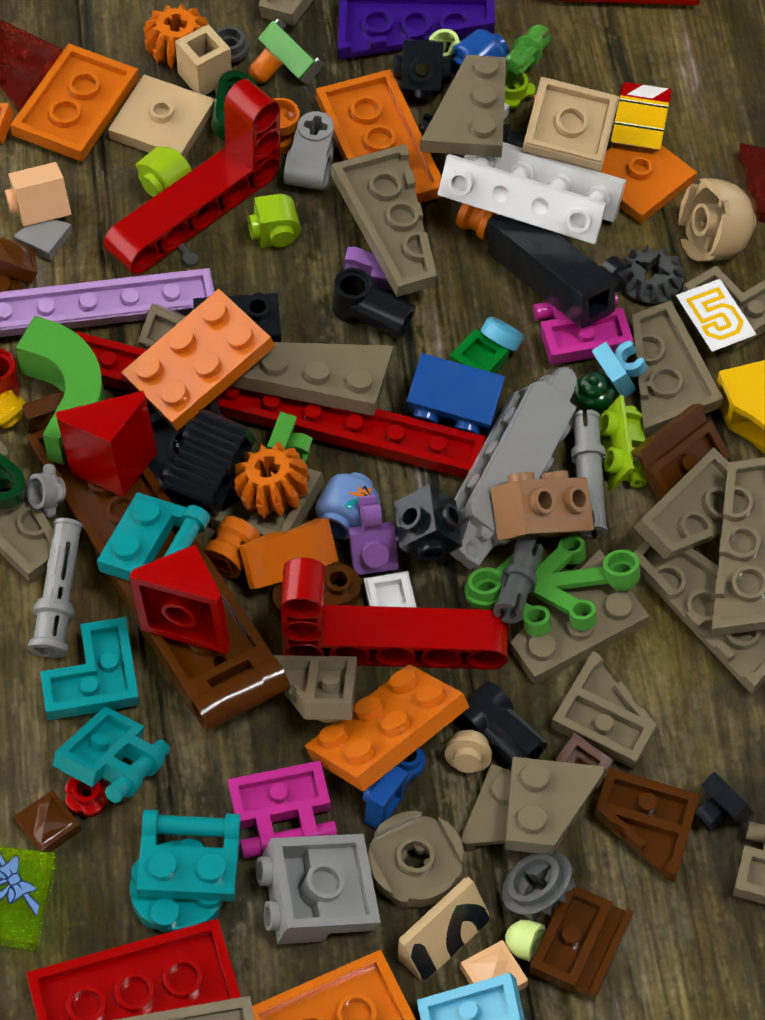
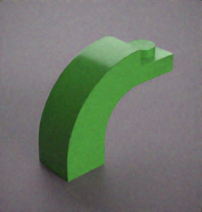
M34 315L16 347L21 374L48 382L64 392V396L55 412L105 400L100 366L89 345L71 329ZM54 413L43 433L47 459L64 465L67 456L56 414Z

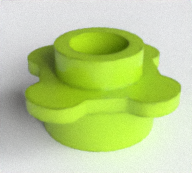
M511 71L509 73L506 72L505 103L510 105L509 109H515L519 107L523 99L533 97L536 88L533 83H528V77L525 73L516 76Z

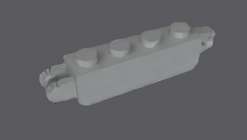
M564 366L555 370L552 373L553 375H545L537 382L510 394L454 499L462 518V526L460 527L462 547L450 552V555L460 561L466 568L472 569L479 566L493 547L500 544L504 546L511 541H497L490 487L508 483V475L521 472H534L535 479H540L541 474L546 473L554 462L552 454L557 444L569 433L571 429L569 421L576 409V406L570 402L575 391L574 388L577 387L576 383H578V377L575 376L576 373L573 372V369L565 368Z

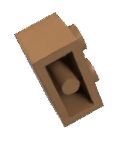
M564 470L541 474L542 479H535L534 472H521L508 475V483L490 487L497 541L518 540L527 537L532 539L556 538L593 531L594 524L587 477L569 478L568 471Z

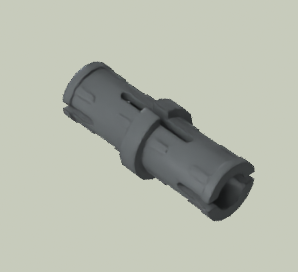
M528 537L518 539L510 565L502 571L500 583L503 585L493 610L494 615L498 618L501 616L503 607H506L501 618L502 622L509 624L519 622L523 617V610L528 595L536 588V570L544 548L539 543L536 545L534 554H532L537 541Z

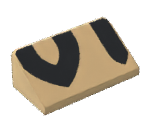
M469 877L467 879L464 878L399 938L398 960L422 982L427 981L490 920L489 912L476 885Z

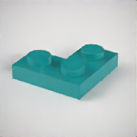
M126 617L80 624L86 664L40 671L48 721L97 713L105 706L115 710L140 705Z

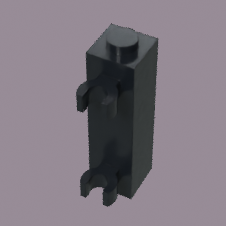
M500 214L487 220L488 253L580 328H584L615 311V292L622 290L627 285V281L618 273L628 268V264L618 256L608 258L599 266L562 237L563 234Z

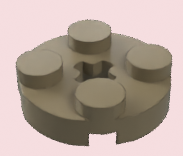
M405 811L386 819L374 833V839L370 843L368 851L373 884L383 896L390 899L393 905L399 909L426 907L436 904L461 881L464 857L463 844L456 830L447 821L439 817L437 821L432 817L423 816V812ZM409 850H414L417 855L426 853L428 858L424 861L423 867L414 868L405 864Z

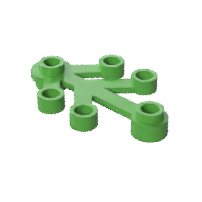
M567 535L559 541L558 548L543 562L542 557L540 558L536 570L537 585L530 594L568 614L573 628L589 630L597 623L595 604L586 599L580 600L563 590L609 584L617 591L632 589L639 581L641 575L640 561L634 552L615 550L605 557L602 567L559 572L567 564H579L586 558L584 539L578 535ZM537 543L534 545L532 554H534L536 545H538ZM513 554L497 569L489 567L480 568L469 576L464 592L465 598L471 606L483 610L494 608L503 585L500 583L502 571L510 565ZM526 602L521 619L524 622L525 631L531 636L547 634L552 627L550 611L544 606H532ZM583 613L588 614L586 616H578L579 614ZM538 619H539V620H542V621H540V622H532V621L538 620Z

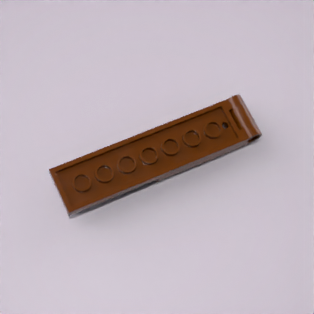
M46 428L27 436L29 448L42 469L45 464H53L56 468L57 477L63 479L66 486V496L63 502L74 520L82 523L81 531L98 558L137 492L172 503L148 466L126 495L122 497L72 475L68 460H66L64 465L49 461L43 439V433ZM173 526L155 560L164 557L180 527ZM195 538L191 546L196 545L221 593L231 644L228 654L142 631L130 581L107 574V577L193 716H196L201 727L207 732L288 691L290 684L281 664L273 656Z

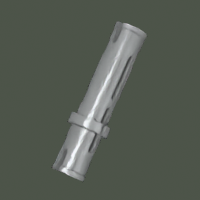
M580 410L572 415L575 446L571 449V459L576 464L577 478L587 477L594 528L596 529L597 539L608 534L602 463L606 460V450L600 441V414L594 410H587L588 425L586 426L585 421H583V411ZM592 531L579 534L585 539H593Z

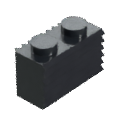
M203 408L199 410L198 417L190 419L182 434L183 446L179 449V454L176 457H171L163 469L162 486L168 495L183 504L199 506L213 517H217L234 484V479L236 478L234 474L235 464L244 462L245 451L250 452L256 441L250 428Z

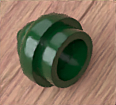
M589 372L577 379L578 383H576L577 387L574 388L573 399L578 408L587 414V410H594L601 414L614 402L616 389L610 378L605 374Z

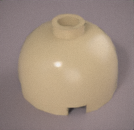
M712 178L699 179L701 181L699 184H691L687 188L681 201L679 226H686V235L688 237V240L681 239L682 247L688 257L695 261L713 262L730 259L746 247L755 229L756 216L752 203L743 189L729 181Z

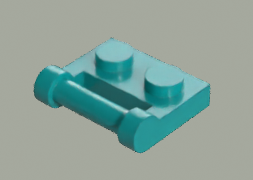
M137 492L97 559L99 571L130 581L129 576L133 569L155 560L173 526L180 527L164 557L190 547L197 534L204 532L211 519L209 513L196 505L183 507Z
M144 809L136 883L137 897L235 902L241 814L226 813L225 818L160 815L159 810ZM158 834L224 837L223 848L157 845Z

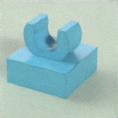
M631 341L620 344L615 354L607 342H604L593 349L592 353L605 374L610 378L619 395L626 398L637 390L630 377L642 375L648 369V366L642 357L633 363H626L627 358L637 352Z

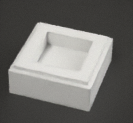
M408 571L364 578V589L368 606L416 607Z

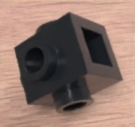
M404 39L403 56L395 55L394 78L402 80L401 89H410V97L433 98V91H441L442 82H450L451 58H443L444 41ZM420 62L427 63L430 67V72L426 75L418 74L415 69L416 64Z
M428 484L394 501L397 524L395 537L403 551L408 552L427 564L438 561L446 554L462 547L460 532L462 518L457 509L456 500Z

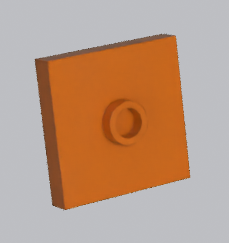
M616 143L606 151L601 169L602 173L627 180L619 208L640 225L693 184L697 176V171L663 145H661V149H652Z

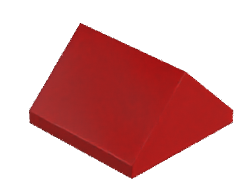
M144 390L55 412L71 474L122 497L126 495L157 454Z
M196 545L132 570L129 580L142 631L228 654L231 644L221 593Z

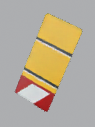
M623 82L611 142L661 149L672 90Z

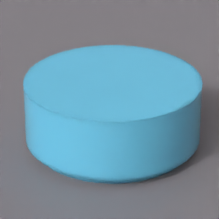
M492 316L487 317L480 329L485 336L512 351H517L524 340L523 334L520 331Z

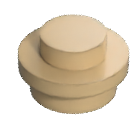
M462 730L455 733L447 743L445 758L457 770L464 773H473L484 770L490 765L492 750L488 739L483 734L474 730Z

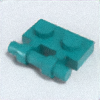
M105 706L55 751L52 766L91 787L102 778L111 782L105 790L106 797L111 802L118 803L124 797L133 796L142 787L143 779L146 776H153L163 767L165 758L170 753V747L164 740H157L153 744L146 742L142 739L145 726ZM126 757L132 760L133 763L128 765L121 760Z

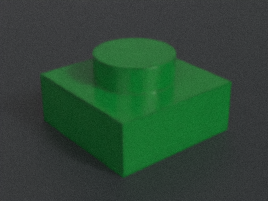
M475 328L449 355V361L496 373L508 361L509 350Z

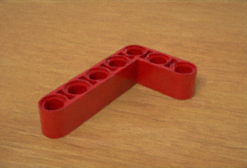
M249 79L238 81L226 95L224 102L225 148L117 222L107 232L103 241L104 249L131 273L136 275L148 270L179 248L181 244L186 243L263 188L277 174L280 166V106L278 102Z
M306 557L290 559L284 563L281 594L282 646L284 656H357V666L406 667L410 664L416 668L481 670L497 669L508 662V623L501 621L503 613L497 618L493 610L326 605L324 564L313 558Z

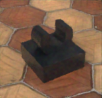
M715 771L701 784L710 799L695 814L712 832L725 821L728 815L741 827L754 814L749 805Z

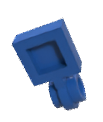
M421 748L415 750L365 790L362 800L366 802L364 817L366 824L378 829L379 825L391 817L405 797L407 785L412 779L420 776L424 770L426 758Z

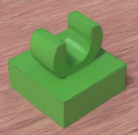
M280 411L267 449H272L279 441L285 447V450L294 447L296 452L299 453L300 458L306 463L313 438L303 433H293L297 417Z

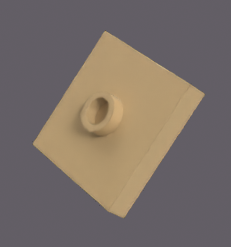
M144 74L109 127V139L148 153L157 146L171 147L185 158L212 115L214 98Z
M541 76L521 152L601 172L620 96Z

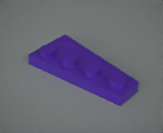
M339 0L338 60L403 49L404 39L429 40L430 36L440 29L454 31L459 39L466 38L478 29H484L494 34L495 0Z

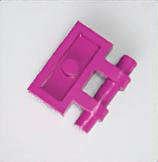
M615 292V307H617L618 297L617 293ZM551 303L533 304V314L536 321L551 318V320L542 321L540 326V334L550 365L595 358L592 350L604 342H607L614 354L618 346L623 342L631 341L634 344L623 307L616 308L613 313L584 328H580Z
M321 761L227 779L234 814H241V829L257 827L258 836L240 840L244 859L262 855L271 838L337 835L334 820L316 824L314 817L316 813L331 811V802ZM298 817L300 828L273 832V822Z

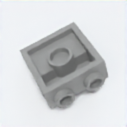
M364 834L271 838L262 856L257 858V882L259 886L268 887L270 901H266L264 904V925L267 931H275L277 944L324 942L330 933L376 931L380 925L381 920Z

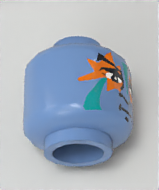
M341 473L331 477L317 500L315 506L317 518H329L334 538L347 540L349 539L348 528L361 526L358 497L377 495L378 504L381 502L378 492L373 487V482L361 473Z

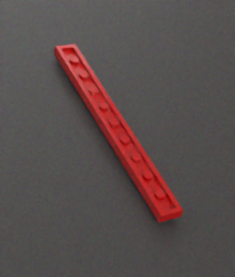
M75 332L89 345L95 354L100 366L103 385L132 393L137 392L126 381L121 372L147 349ZM230 386L217 396L221 411L225 417L274 429L281 411L297 417L293 433H303L309 435L314 440L461 478H466L486 441V436L378 408L375 415L371 416Z

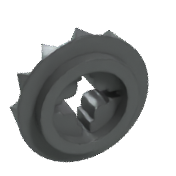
M647 244L642 251L631 249L628 257L622 259L628 264V268L619 272L618 275L627 281V285L623 290L633 299L650 304L663 303L671 300L681 291L684 284L685 269L680 266L679 257L668 255L665 247L660 251L651 250ZM651 267H658V274H654L652 278H649L648 282H645L646 271H649Z
M555 851L553 855L532 853L519 861L508 873L502 887L503 902L517 918L524 915L533 921L540 912L551 916L552 906L556 903H566L565 892L575 887L572 878L575 869L568 858L558 851ZM533 882L536 885L538 883L541 885L547 883V886L542 890L537 888L533 890L534 888L531 886V883Z

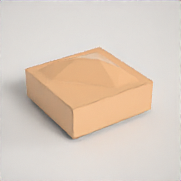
M503 940L460 963V970L469 984L511 973L517 980L519 991L528 985L527 977Z

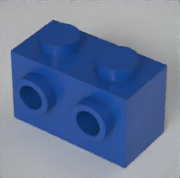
M421 353L407 398V412L412 413L413 418L436 424L440 421L454 425L456 429L479 435L480 433L489 435L504 388L505 376Z

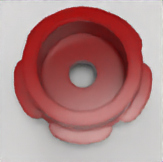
M72 777L65 786L67 796L64 800L67 808L81 817L97 816L105 809L109 801L105 794L109 784L104 783L102 778L91 787ZM90 790L92 793L90 796L85 797L83 792Z

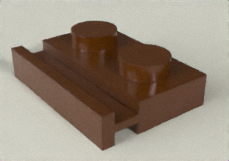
M702 403L690 405L631 451L633 457H637L642 465L640 469L658 501L713 447L726 460L732 457L713 422L705 417L703 413L705 408Z
M575 886L572 890L565 892L566 903L558 904L530 964L529 973L572 993L575 991L588 996V1000L595 1002L631 922L634 911L628 908L626 911L614 906L612 901Z

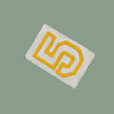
M721 279L676 295L712 352L757 335Z

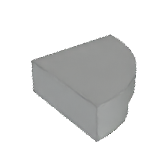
M48 220L24 227L14 236V241L35 249V255L51 261L71 236L72 227L67 222Z

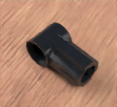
M346 268L336 275L333 287L332 311L337 318L345 322L362 321L396 339L404 336L415 315V305L373 285L369 275L361 269Z
M485 681L466 698L469 708L454 719L455 724L461 731L474 730L483 734L488 739L490 748L510 766L512 765L513 757L539 759L547 747V740L514 712L511 700L499 686L493 682Z

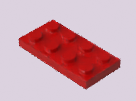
M218 918L26 972L37 1020H115L241 997Z

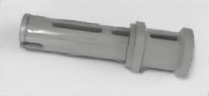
M57 518L53 523L54 530L43 596L34 604L33 613L37 616L34 637L28 641L27 645L29 652L48 658H62L68 655L69 646L65 644L68 621L74 618L75 613L73 605L69 601L76 567L80 532L83 525L81 522L70 518Z

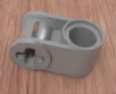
M312 111L304 114L298 121L292 147L289 149L284 168L285 185L321 191L326 190L331 163L335 153V144L332 140L334 122L326 113Z

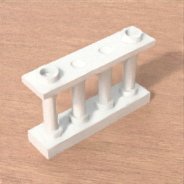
M503 142L502 157L465 155L464 158L451 154L447 155L437 195L592 244L597 242L602 220L614 222L617 218L627 182L625 179L596 170L521 152V147Z

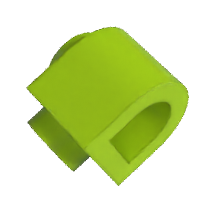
M157 146L135 164L143 188L152 197H155L192 171L187 160L177 150L163 146Z
M273 194L254 197V214L248 215V228L251 239H258L260 248L271 246L285 247L300 235V222L294 201L290 196Z

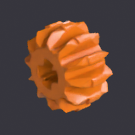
M183 3L178 8H171L166 4L164 12L153 10L150 20L145 21L144 26L145 49L148 51V55L153 56L157 65L168 62L172 70L177 65L175 41L208 25L206 17L200 16L197 7L186 10Z
M278 441L272 449H267L261 443L258 452L251 453L245 451L244 462L235 464L234 474L236 478L234 479L235 483L233 486L237 497H240L243 506L248 512L258 510V513L265 519L271 511H276L283 517L284 508L289 506L299 509V498L308 496L309 471L307 464L303 462V459L300 458L299 453L296 452L294 447L285 450V447Z

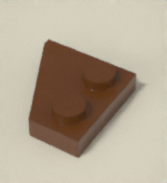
M608 767L594 817L668 881L676 882L700 794Z

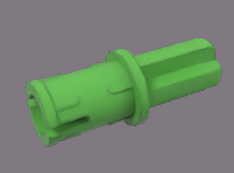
M533 25L526 35L520 36L514 41L512 51L506 56L507 73L512 71L516 76H520L529 66L539 62L542 57V51L551 42V33L543 38V35L548 31L545 26Z

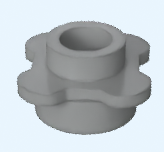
M45 464L43 466V473L32 474L28 479L27 498L34 509H43L46 517H54L56 515V507L65 499L66 486L63 479L57 477L55 466L53 464Z

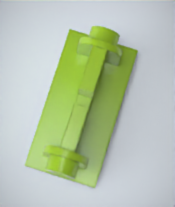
M619 395L600 416V435L606 450V460L603 461V468L607 472L609 491H614L622 481L630 482V485L635 488L643 487L648 483L640 469L642 467L640 461L631 454V451L635 449L632 445L639 446L645 441L643 417L635 406H625L624 396Z

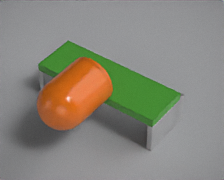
M277 19L272 21L258 37L267 48L250 65L248 74L254 79L256 84H264L284 64L298 79L308 85L325 63L318 58L313 60L283 30L286 25Z

